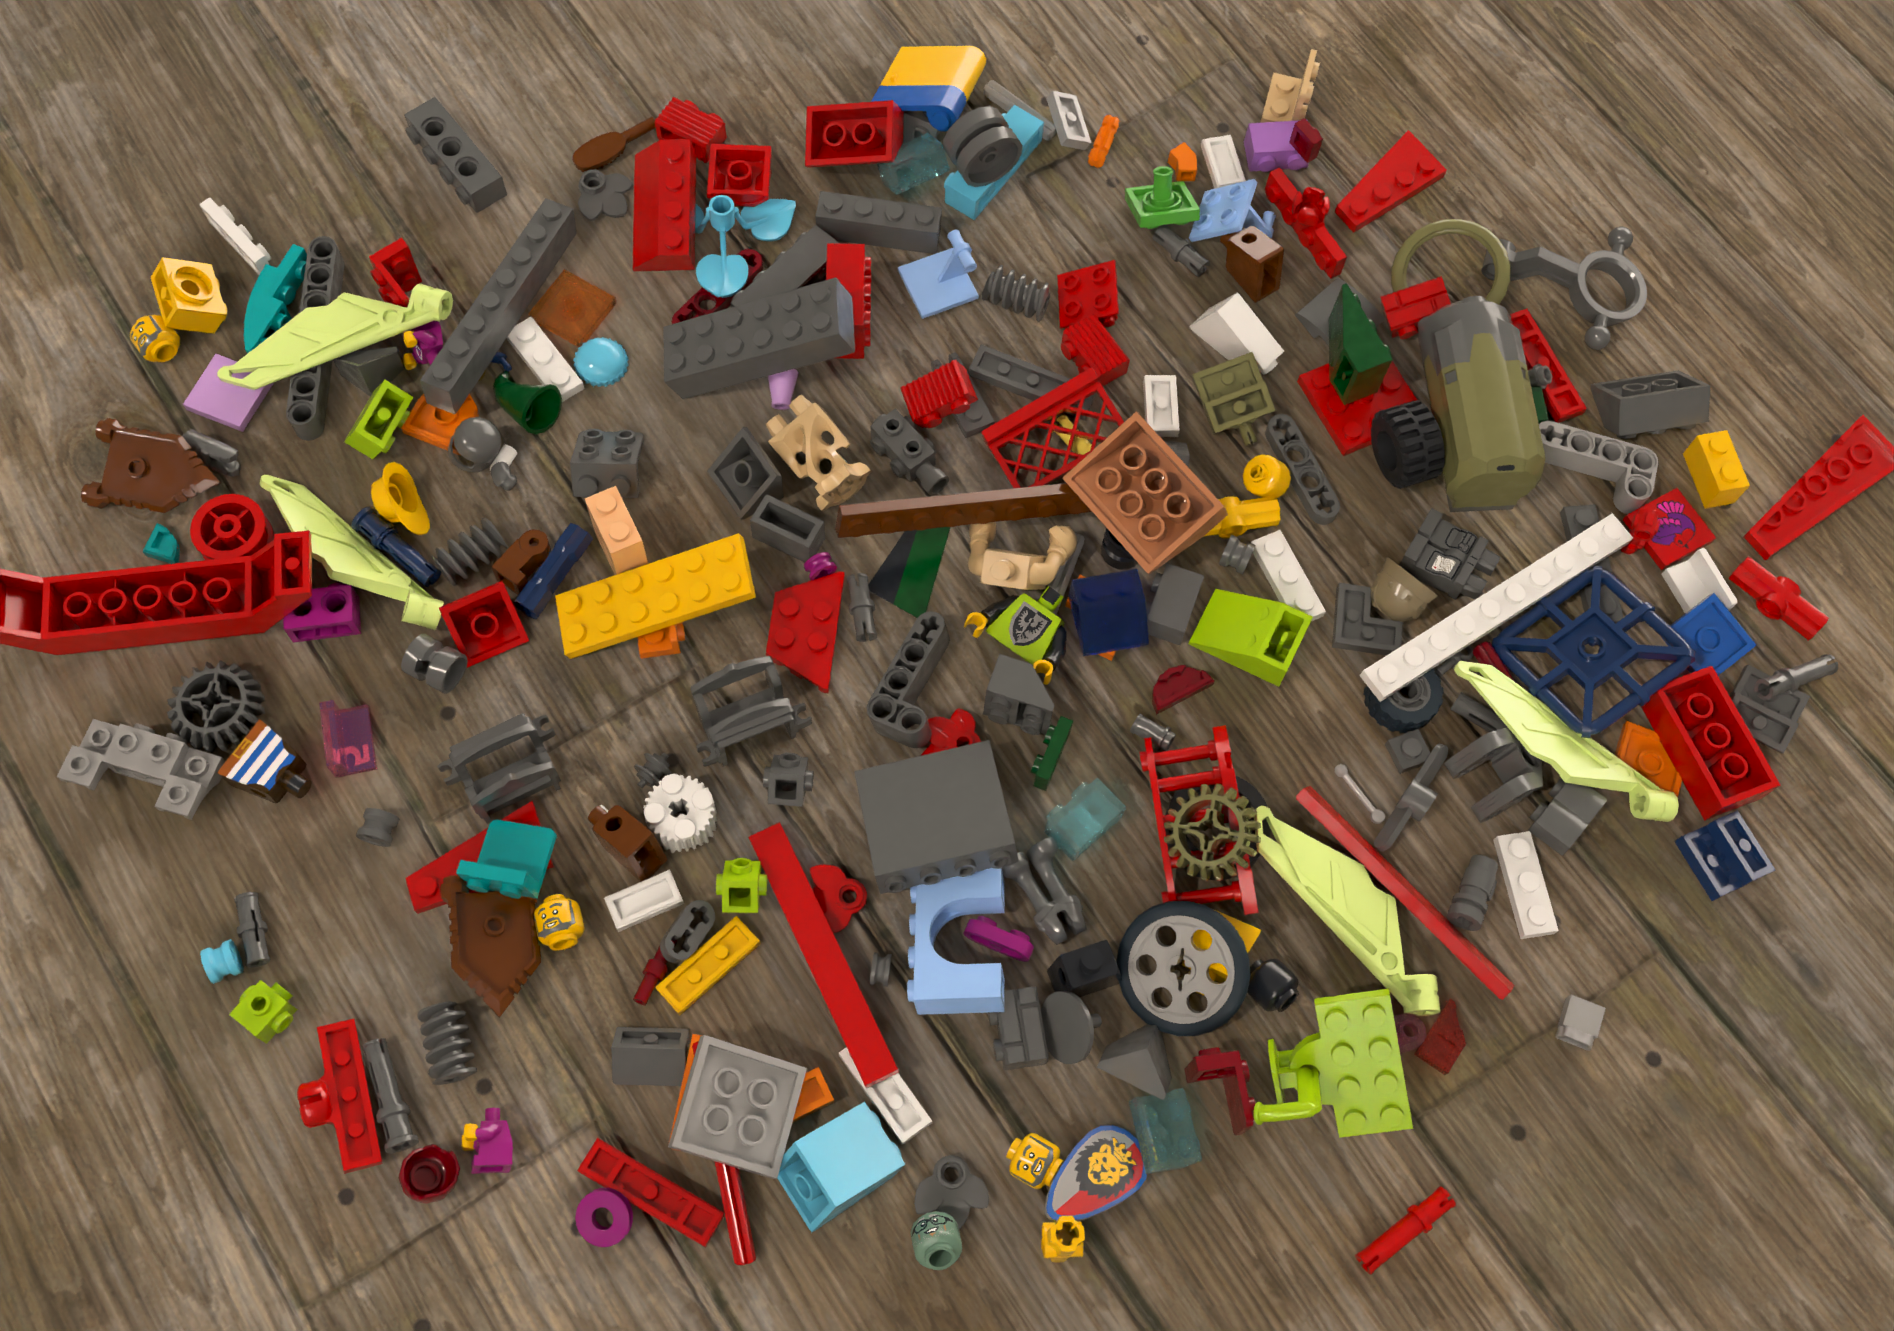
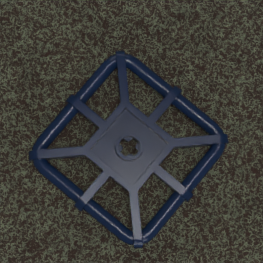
M1593 566V569L1580 573L1549 597H1544L1536 602L1535 607L1503 629L1492 640V647L1502 662L1529 688L1528 692L1537 699L1539 698L1571 730L1582 734L1581 738H1590L1591 735L1604 731L1638 705L1644 706L1650 701V696L1682 674L1690 664L1695 662L1696 655L1695 650L1691 649L1687 641L1654 612L1655 607L1651 603H1644L1615 575L1607 570H1602V566ZM1592 582L1591 608L1572 621L1557 606ZM1601 583L1607 586L1633 610L1617 623L1611 620L1599 608ZM1544 616L1550 617L1561 628V630L1548 639L1516 637ZM1645 621L1671 646L1638 645L1625 632L1637 623ZM1589 644L1592 647L1599 645L1598 653H1586L1585 645ZM1511 651L1547 653L1559 665L1538 679ZM1637 658L1674 661L1642 686L1623 669ZM1568 674L1585 689L1583 721L1549 689ZM1613 677L1629 692V695L1592 721L1594 690Z

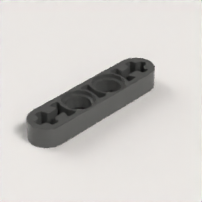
M1285 414L1274 415L1266 427L1265 435L1277 459L1286 464L1289 469L1290 482L1309 517L1317 524L1327 525L1332 523L1340 510V503L1295 421ZM1276 426L1280 429H1286L1285 436L1281 431L1275 432ZM1290 450H1297L1303 455V460L1293 462L1287 457L1286 453ZM1311 476L1316 479L1318 486L1307 488L1302 484L1301 478ZM1320 503L1323 507H1330L1329 513L1325 510H1318Z

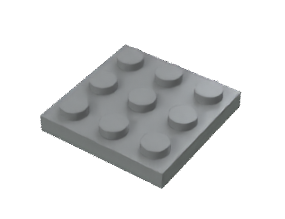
M700 1036L668 1147L771 1179L778 1178L807 1068L710 1036Z

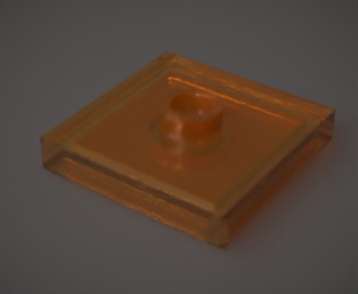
M564 269L528 313V316L532 317L543 328L577 347H581L583 343L587 342L617 302L616 297Z

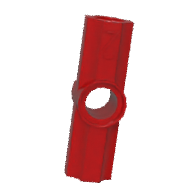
M1749 556L1743 560L1728 578L1757 600L1756 607L1764 616L1774 620H1783L1807 640L1813 638L1829 619L1824 613L1800 596L1801 590L1793 580L1783 576L1775 577Z

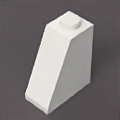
M1239 293L1210 307L1189 326L1194 333L1227 360L1253 352L1262 375L1267 374L1278 364L1276 359L1284 352Z

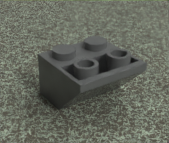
M999 654L986 690L983 715L988 716L991 721L1005 725L1010 723L1020 726L1021 730L1028 734L1039 735L1041 733L1046 735L1055 705L1033 665Z

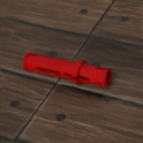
M1439 1186L1435 1192L1419 1205L1412 1204L1407 1208V1214L1361 1252L1355 1254L1357 1261L1363 1262L1361 1264L1362 1268L1372 1275L1377 1268L1420 1233H1428L1432 1230V1224L1456 1206L1453 1198L1447 1199L1450 1196L1448 1191Z

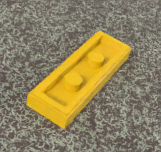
M735 916L655 988L680 1016L761 944L760 940Z

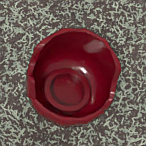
M435 1144L413 1150L402 1161L398 1179L405 1195L414 1201L429 1204L443 1200L455 1188L460 1166L453 1151H446Z

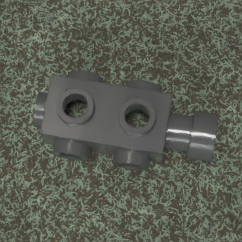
M896 408L890 413L882 414L875 419L870 426V444L879 456L887 455L891 460L890 467L895 475L899 478L905 476L910 482L918 477L922 481L921 486L930 496L942 491L948 484L949 477L940 468L934 467L936 465V448L928 438L925 437L923 439L920 436L913 421L908 416L903 417ZM912 447L916 452H910V448Z

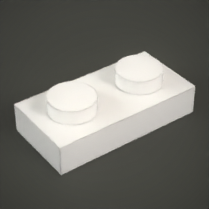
M1145 375L1143 380L1145 421L1160 437H1178L1179 415L1176 375Z

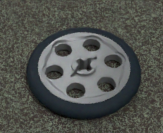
M1168 901L1152 906L1138 915L1129 925L1119 944L1116 963L1122 978L1119 981L1122 994L1131 1009L1145 1023L1151 1026L1157 1025L1158 1030L1175 1036H1199L1213 1032L1226 1024L1238 1012L1247 995L1250 981V962L1244 941L1235 927L1224 916L1206 905L1191 901ZM1166 925L1174 929L1176 941L1173 945L1161 943L1158 938L1160 927ZM1197 930H1205L1210 934L1212 938L1210 948L1203 950L1197 948L1194 944L1193 935ZM1148 954L1155 959L1157 967L1153 974H1146L1141 971L1138 962L1142 955ZM1182 957L1185 960V966L1191 967V972L1185 974L1183 980L1180 977V971L1174 970V965L1179 964ZM1220 963L1225 966L1228 973L1226 981L1218 983L1210 978L1209 967L1211 964ZM1162 987L1169 990L1172 995L1170 1006L1162 1007L1155 1002L1154 992L1157 988ZM1200 992L1205 995L1208 1002L1206 1010L1199 1012L1192 1009L1189 1004L1191 993Z

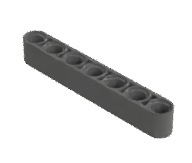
M320 236L313 239L309 244L299 313L305 308L327 306L341 295L345 265L335 241L330 237ZM333 360L291 376L286 417L297 436L302 440H314L323 433Z

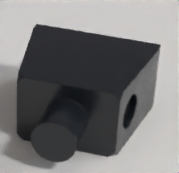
M1108 940L1058 956L1047 969L1054 992L1069 991L1078 997L1118 985L1119 981L1122 980ZM1062 973L1065 974L1066 983L1063 979Z

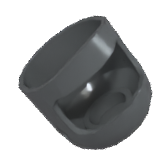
M470 417L462 421L450 439L447 448L449 459L453 465L463 471L480 472L487 469L499 452L501 445L500 432L492 422L481 417ZM453 439L454 446L459 454L465 459L474 462L473 466L463 465L457 460L452 449Z

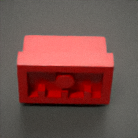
M401 237L369 256L374 268L370 271V274L380 287L378 292L384 302L407 308L409 298L405 292L411 291L417 284L422 282L409 246Z

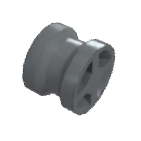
M1231 535L1219 565L1223 567L1232 566L1236 569L1237 573L1243 575L1256 545L1250 542L1244 544L1239 542L1238 537Z
M366 808L363 814L365 819L364 825L358 829L356 837L373 845L390 847L393 840L391 836L392 829L397 827L400 819L387 811Z

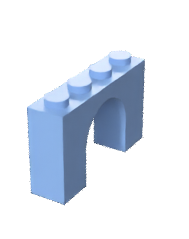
M1002 868L977 871L966 877L956 876L947 878L932 885L921 884L910 887L911 903H916V913L910 914L909 917L910 935H915V946H910L908 949L909 968H914V979L907 982V996L909 1002H914L917 1014L1004 1012L1005 978L1001 963L956 964L943 959L934 950V942L938 932L950 920L963 915L1005 913V881Z

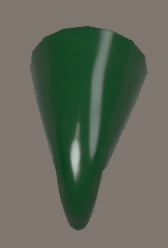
M503 371L494 381L493 391L497 402L504 411L528 433L539 434L551 428L558 419L562 407V397L559 389L551 384L529 385L513 383L509 380V372Z

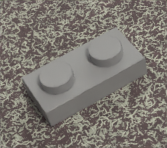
M1052 91L1046 99L1061 146L1086 150L1091 144V140L1077 96Z

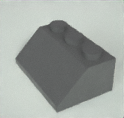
M1679 370L1591 384V392L1604 428L1616 434L1618 438H1634L1636 433L1642 432L1660 434L1666 432V429L1674 427L1692 429L1696 427V424L1709 422L1710 385Z

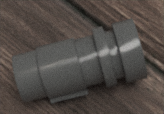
M1473 855L1461 880L1459 893L1453 896L1452 904L1447 913V919L1453 925L1470 931H1477L1481 928L1484 915L1488 909L1486 902L1492 899L1497 884L1495 875L1498 870V864L1496 861L1483 855Z

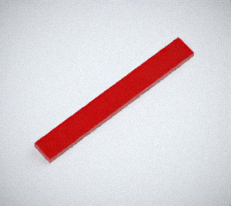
M1311 786L1303 788L1296 795V800L1499 999L1503 1000L1512 991L1515 985Z
M778 822L749 836L748 838L759 861H761L762 868L765 874H767L770 885L866 1089L899 1073L895 1061L781 823Z

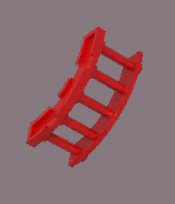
M1226 725L1212 727L1214 740L1208 741L1207 745L1154 753L1151 737L1144 738L1146 751H1141L1139 754L1142 771H1149L1168 889V891L1161 892L1163 903L1168 901H1191L1204 904L1234 899L1235 902L1242 901L1244 915L1259 913L1253 874L1247 853L1243 856V859L1248 862L1249 866L1243 868L1236 863L1238 880L1231 881L1232 885L1176 893L1172 869L1179 868L1176 866V862L1180 856H1169L1168 843L1164 842V837L1167 836L1164 823L1168 821L1174 823L1175 817L1170 814L1163 815L1160 793L1201 787L1203 784H1221L1224 787V794L1227 790L1233 788L1237 791L1236 799L1239 798ZM1210 758L1211 761L1218 760V766L1212 767L1213 771L1158 779L1156 766ZM1222 805L1221 813L1224 814V824L1229 823V828L1239 831L1236 815L1229 807ZM1206 809L1198 810L1189 822L1201 821L1206 814ZM1225 843V846L1220 847L1218 856H1214V860L1226 856L1236 843ZM1201 850L1191 851L1197 859L1202 860L1203 852Z

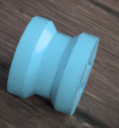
M231 939L223 942L219 948L212 949L209 947L201 950L200 955L204 970L213 984L222 981L225 975L232 974L236 976L243 973L244 968L241 956Z

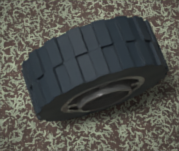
M1431 669L1400 689L1408 695L1409 699L1402 697L1397 691L1380 702L1370 688L1366 686L1363 693L1365 695V707H1368V713L1376 719V723L1381 727L1383 725L1388 728L1387 730L1407 733L1420 727L1423 728L1437 714L1443 703L1442 695L1444 690L1441 687L1439 676L1435 674L1434 669Z

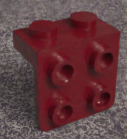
M1215 1047L1198 1051L1199 1056L1193 1057V1060L1184 1069L1187 1083L1222 1078L1234 1135H1242L1253 1127L1254 1106L1256 1104L1253 1097H1248L1246 1082L1250 1081V1074L1246 1060H1241L1239 1050L1221 1053L1220 1048Z

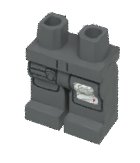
M1431 508L1399 566L1417 580L1439 591L1448 593V596L1455 600L1460 593L1477 599L1487 581L1471 572L1475 568L1491 576L1501 557L1485 548L1489 540L1481 536L1478 538L1472 532L1460 529L1441 519L1443 514Z

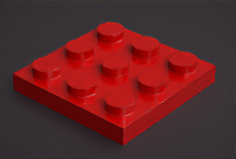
M1393 361L1377 393L1346 405L1343 404L1329 380V363L1299 375L1297 380L1343 456L1372 445V419L1376 412L1411 401H1417Z

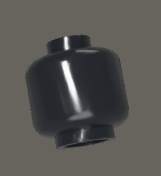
M1259 959L1250 966V981L1247 993L1265 1011L1277 1010L1282 1012L1297 999L1299 995L1297 990L1299 982L1297 977L1280 960L1269 959L1263 962Z

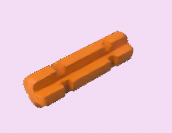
M1110 114L1104 117L1102 127H1100L1094 141V147L1088 156V164L1090 166H1095L1096 168L1103 166L1106 159L1105 156L1108 154L1113 142L1114 134H1116L1120 121L1117 117H1113Z

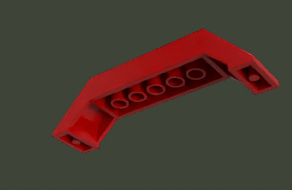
M307 530L274 534L273 541L251 556L51 577H39L0 569V644L52 655H66L264 633L312 596L311 533Z

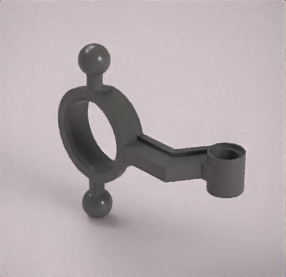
M1616 227L1609 233L1608 244L1612 248L1611 251L1601 250L1587 255L1579 264L1543 247H1536L1516 253L1513 243L1500 239L1508 253L1511 265L1510 281L1541 275L1569 288V296L1574 308L1584 319L1594 324L1585 333V343L1593 350H1601L1609 344L1611 335L1606 327L1632 319L1643 309L1646 303L1647 288L1645 280L1639 269L1623 256L1624 250L1628 249L1633 242V234L1627 227ZM1486 250L1481 272L1486 278L1494 280L1495 267L1493 259L1488 250ZM1596 269L1606 272L1620 284L1626 297V307L1624 310H1608L1591 297L1586 285L1588 270Z

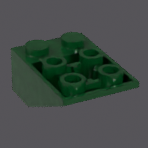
M1347 283L1342 285L1329 317V380L1343 404L1346 405L1377 393L1393 360L1389 347L1382 343L1376 333L1374 322L1367 318L1361 308L1359 297L1352 293Z

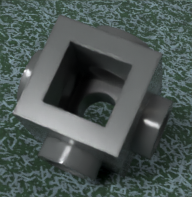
M795 753L774 754L771 767L765 766L763 787L768 788V804L803 806L806 791H812L814 771L808 770V757H800Z

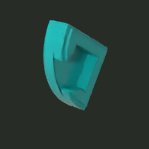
M157 523L142 552L147 557L170 564L178 563L180 547L176 538L166 527Z

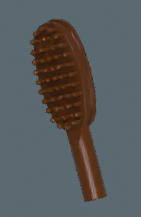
M651 116L622 133L609 132L589 140L574 152L572 159L574 165L578 170L584 172L594 169L598 170L599 167L603 168V165H608L609 162L612 163V160H616L617 157H620V154H623L626 144L656 128L655 119Z

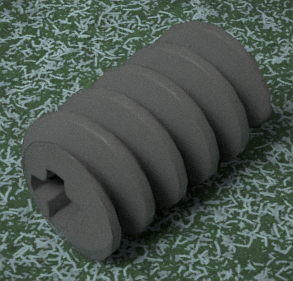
M1000 265L988 277L982 292V300H987L990 296L993 305H997L1002 300V307L1007 310L1013 305V311L1016 314L1021 313L1025 308V316L1027 318H1032L1036 313V320L1040 322L1044 317L1050 300L1049 283L1046 282L1041 289H1038V279L1034 278L1027 285L1026 274L1023 273L1018 280H1014L1015 270L1011 269L1004 276L1003 265Z
M485 517L481 519L483 530L476 525H471L469 527L471 537L464 532H460L458 534L460 544L449 539L447 540L448 552L440 546L435 549L437 559L433 556L432 558L452 586L457 585L456 574L464 579L468 578L466 571L468 566L478 572L480 571L477 562L479 559L489 565L491 564L490 552L500 558L502 556L500 546L503 545L508 549L498 530Z
M448 1001L423 1008L417 1014L418 1019L424 1022L421 1025L420 1032L422 1035L427 1036L423 1041V1047L426 1050H430L426 1054L425 1059L428 1064L433 1065L429 1068L428 1075L436 1079L432 1082L434 1085L458 1082L477 1072L476 1067H465V1063L475 1056L474 1053L462 1051L472 1041L471 1039L460 1038L459 1036L469 1030V1026L457 1024V1020L466 1016V1011L454 1010V1007L457 1005L456 1002Z

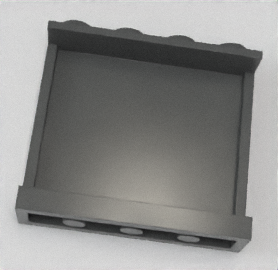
M989 740L854 771L874 875L880 894L887 892L898 893L905 888L921 884L932 885L943 879L956 876L966 877L977 871L990 868L1001 869L1012 863L1019 862Z

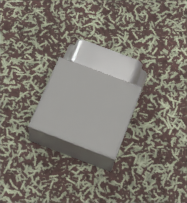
M1574 995L1565 998L1556 1038L1585 1050H1591L1594 1039L1598 1038L1606 1008Z

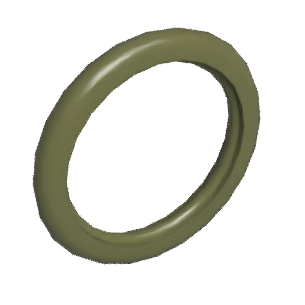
M1444 219L1429 223L1408 237L1396 253L1391 268L1393 292L1408 288L1406 279L1410 259L1424 242L1439 235L1458 233L1479 241L1490 253L1495 267V276L1492 288L1485 299L1499 305L1505 297L1510 283L1511 265L1508 253L1498 237L1489 229L1476 222L1463 219Z

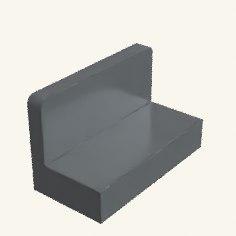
M617 1027L611 1047L613 1083L617 1085L681 1086L690 1042L689 1029Z

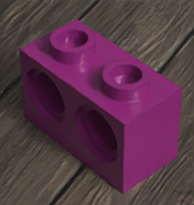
M332 583L328 587L312 589V596L283 618L284 631L293 643L361 634L360 598L353 586L345 583ZM345 605L342 610L333 612L337 606ZM311 609L308 614L299 616L302 611Z

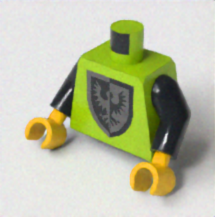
M1050 586L1045 589L1038 601H1035L1025 593L1020 596L1012 595L991 604L980 613H970L964 623V627H967L969 624H975L978 627L972 635L975 638L980 637L984 628L988 627L986 632L1032 664L1037 673L1045 674L1043 682L1045 685L1050 683L1052 672L1066 654L1067 632L1064 628L1065 623L1053 613L1064 597Z

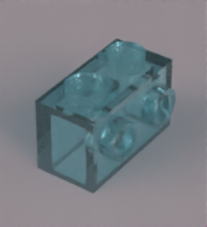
M929 133L902 144L894 162L877 163L883 184L896 195L950 171L943 144Z
M1098 777L1090 784L1083 782L1071 794L1073 799L1065 806L1061 803L1058 804L1046 816L1048 821L1044 832L1049 837L1055 838L1058 847L1072 861L1077 859L1123 818L1126 806Z

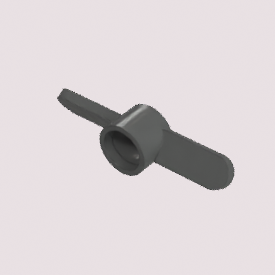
M1439 743L1434 747L1417 776L1401 796L1394 811L1374 841V846L1379 851H1386L1393 845L1410 817L1420 822L1434 802L1438 793L1428 786L1448 755V747Z

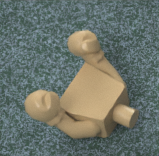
M996 522L970 524L971 553L968 567L972 574L981 576V583L1023 590L1045 589L1046 585L1054 580L1060 566H1063L1075 552L1077 537L1069 526L1056 525L1050 528L1048 555L1043 556L988 548L990 542L995 539Z

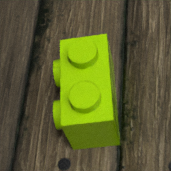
M384 379L373 391L344 442L371 459H374L380 452L386 454L395 441L396 437L392 436L396 427L401 428L410 414L407 408L413 396Z

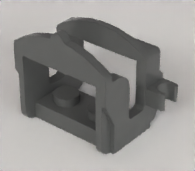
M771 656L754 658L737 664H728L722 670L707 676L690 687L699 720L708 739L696 746L697 752L700 753L706 750L711 753L708 758L702 759L704 767L717 762L719 764L722 763L723 766L728 765L725 747L780 725H785L790 738L793 739L796 738V733L800 729L812 724L811 717L806 719L798 717L800 712L806 710L805 703L792 707L789 698H784L782 683ZM765 670L768 689L710 712L708 711L702 696L703 694Z
M524 713L517 715L451 746L450 759L437 766L440 772L452 770V774L448 778H444L447 786L461 780L466 787L464 788L474 811L481 819L484 818L487 824L492 822L490 815L554 785L556 791L561 789L558 784L561 780L542 743L556 735L553 728L547 731L541 730L542 725L549 722L547 715H542L533 720L530 717H526ZM525 736H530L537 752L473 781L466 764Z

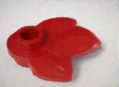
M958 708L950 719L937 716L928 719L932 732L929 741L931 744L921 756L957 748L964 742H969V745L981 742L980 737L975 733L976 722L969 712Z
M825 864L813 866L810 868V874L816 887L812 888L833 934L840 932L848 926L852 914L859 912L865 906L867 901L866 889L858 880L847 879L839 867ZM847 891H853L856 894V899L852 903H847L843 900V895Z

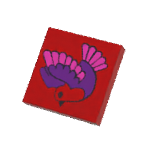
M1678 488L1627 514L1623 519L1624 523L1631 530L1633 517L1638 513L1639 509L1651 508L1658 512V520H1660L1658 532L1654 535L1653 539L1645 541L1644 549L1661 571L1709 545L1716 539L1715 535Z

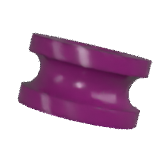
M818 553L804 563L805 571L811 572L809 574L810 580L836 572L837 566L834 562H830L832 560L830 553Z

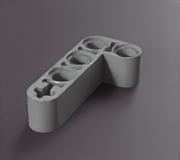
M1544 421L1539 424L1546 457L1545 463L1615 482L1613 502L1619 511L1629 514L1642 507L1651 496L1658 468V457L1651 449L1553 421Z

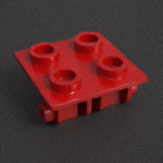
M1115 260L1057 275L1061 329L1070 327L1091 314H1095L1105 327L1115 325V321L1118 319L1117 314H1119Z

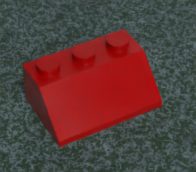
M893 100L807 106L805 166L810 168L894 162L903 143L904 111Z

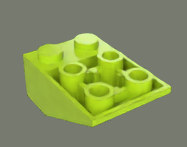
M1215 589L1188 644L1279 687L1313 617L1282 602Z

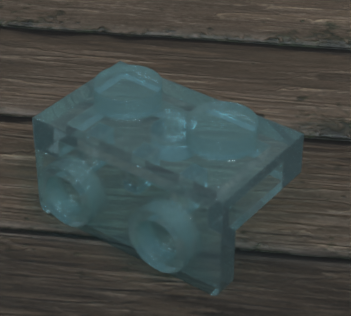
M1183 1088L1168 1092L1164 1100L1150 1095L1136 1097L1128 1101L1146 1174L1182 1169L1201 1162L1200 1143L1196 1137L1190 1104L1187 1101Z

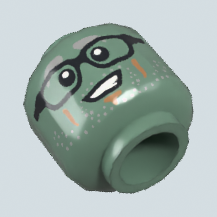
M930 1212L919 1217L913 1223L910 1234L914 1255L920 1265L928 1269L943 1270L958 1260L963 1249L958 1224L951 1215L945 1212Z

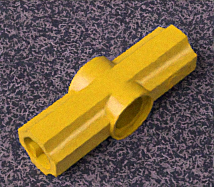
M1234 496L1219 499L1228 515L1205 536L1219 534L1221 538L1228 539L1231 535L1240 536L1249 529L1279 525L1281 519L1278 499H1275L1274 496L1243 501Z
M1060 1216L1056 1222H1042L1041 1250L1044 1258H1050L1052 1262H1065L1069 1257H1083L1085 1234L1081 1221H1075L1073 1216Z

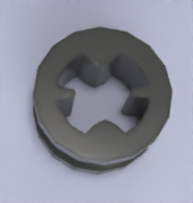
M874 952L870 985L881 982L883 986L888 987L892 954L880 957L878 953Z

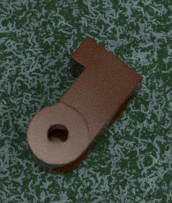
M535 529L522 534L491 566L496 580L499 582L503 581L508 589L519 595L528 583V577L538 567H541L551 553L547 535Z

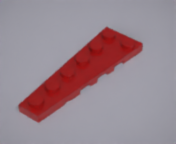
M1862 415L1743 537L1766 561L1894 472V446Z

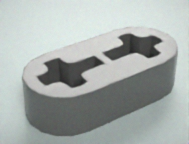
M704 900L693 901L683 908L660 943V951L667 961L672 963L685 961L700 945L715 921L714 909L708 902ZM700 910L703 913L701 919L704 922H700L692 929L689 927L694 919L692 913ZM683 934L687 937L682 943V948L685 951L681 950L675 953L672 950L674 943L671 940L675 941Z

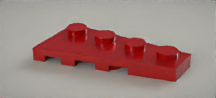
M1408 130L1341 200L1336 207L1335 213L1354 233L1444 178L1447 169Z
M533 801L501 819L503 821L541 827ZM488 828L405 878L413 908L417 914L447 904L441 899L440 886L443 884V878L457 875L456 872L460 860L477 863ZM551 857L547 869L554 867ZM469 889V893H480Z

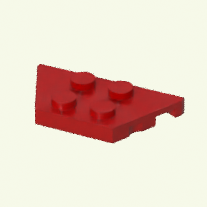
M842 571L775 592L766 647V656H771L774 663L787 667L790 673L800 679L805 678L818 686L819 691L829 694L845 581V572Z

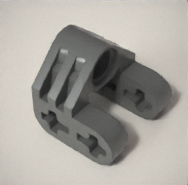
M1507 728L1494 730L1481 736L1444 763L1452 778L1456 779L1474 770L1485 761L1491 760L1492 766L1503 785L1471 807L1480 823L1497 816L1512 805L1522 801L1524 797L1531 795L1533 791L1543 787L1541 759L1531 755Z

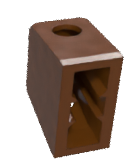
M1249 226L1239 233L1234 232L1221 236L1220 242L1227 248V271L1255 303L1280 288L1284 248L1255 226Z
M598 805L590 812L588 821L594 825L592 831L601 845L640 882L649 879L668 860L653 832L621 806L614 805L608 810L603 805Z

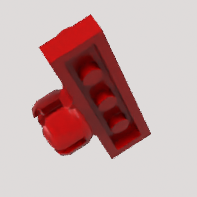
M1280 167L1271 171L1264 190L1268 200L1276 205L1282 213L1285 223L1291 225L1297 233L1300 243L1308 248L1314 256L1318 267L1324 270L1330 279L1340 275L1347 256L1327 231L1324 224L1330 209L1328 196L1324 197V191L1316 187H1307L1302 194L1300 191H1297Z
M355 1019L317 1027L325 1070L324 1075L319 1080L302 1083L297 1089L302 1121L309 1128L324 1124H330L335 1127L344 1174L381 1165L383 1163Z

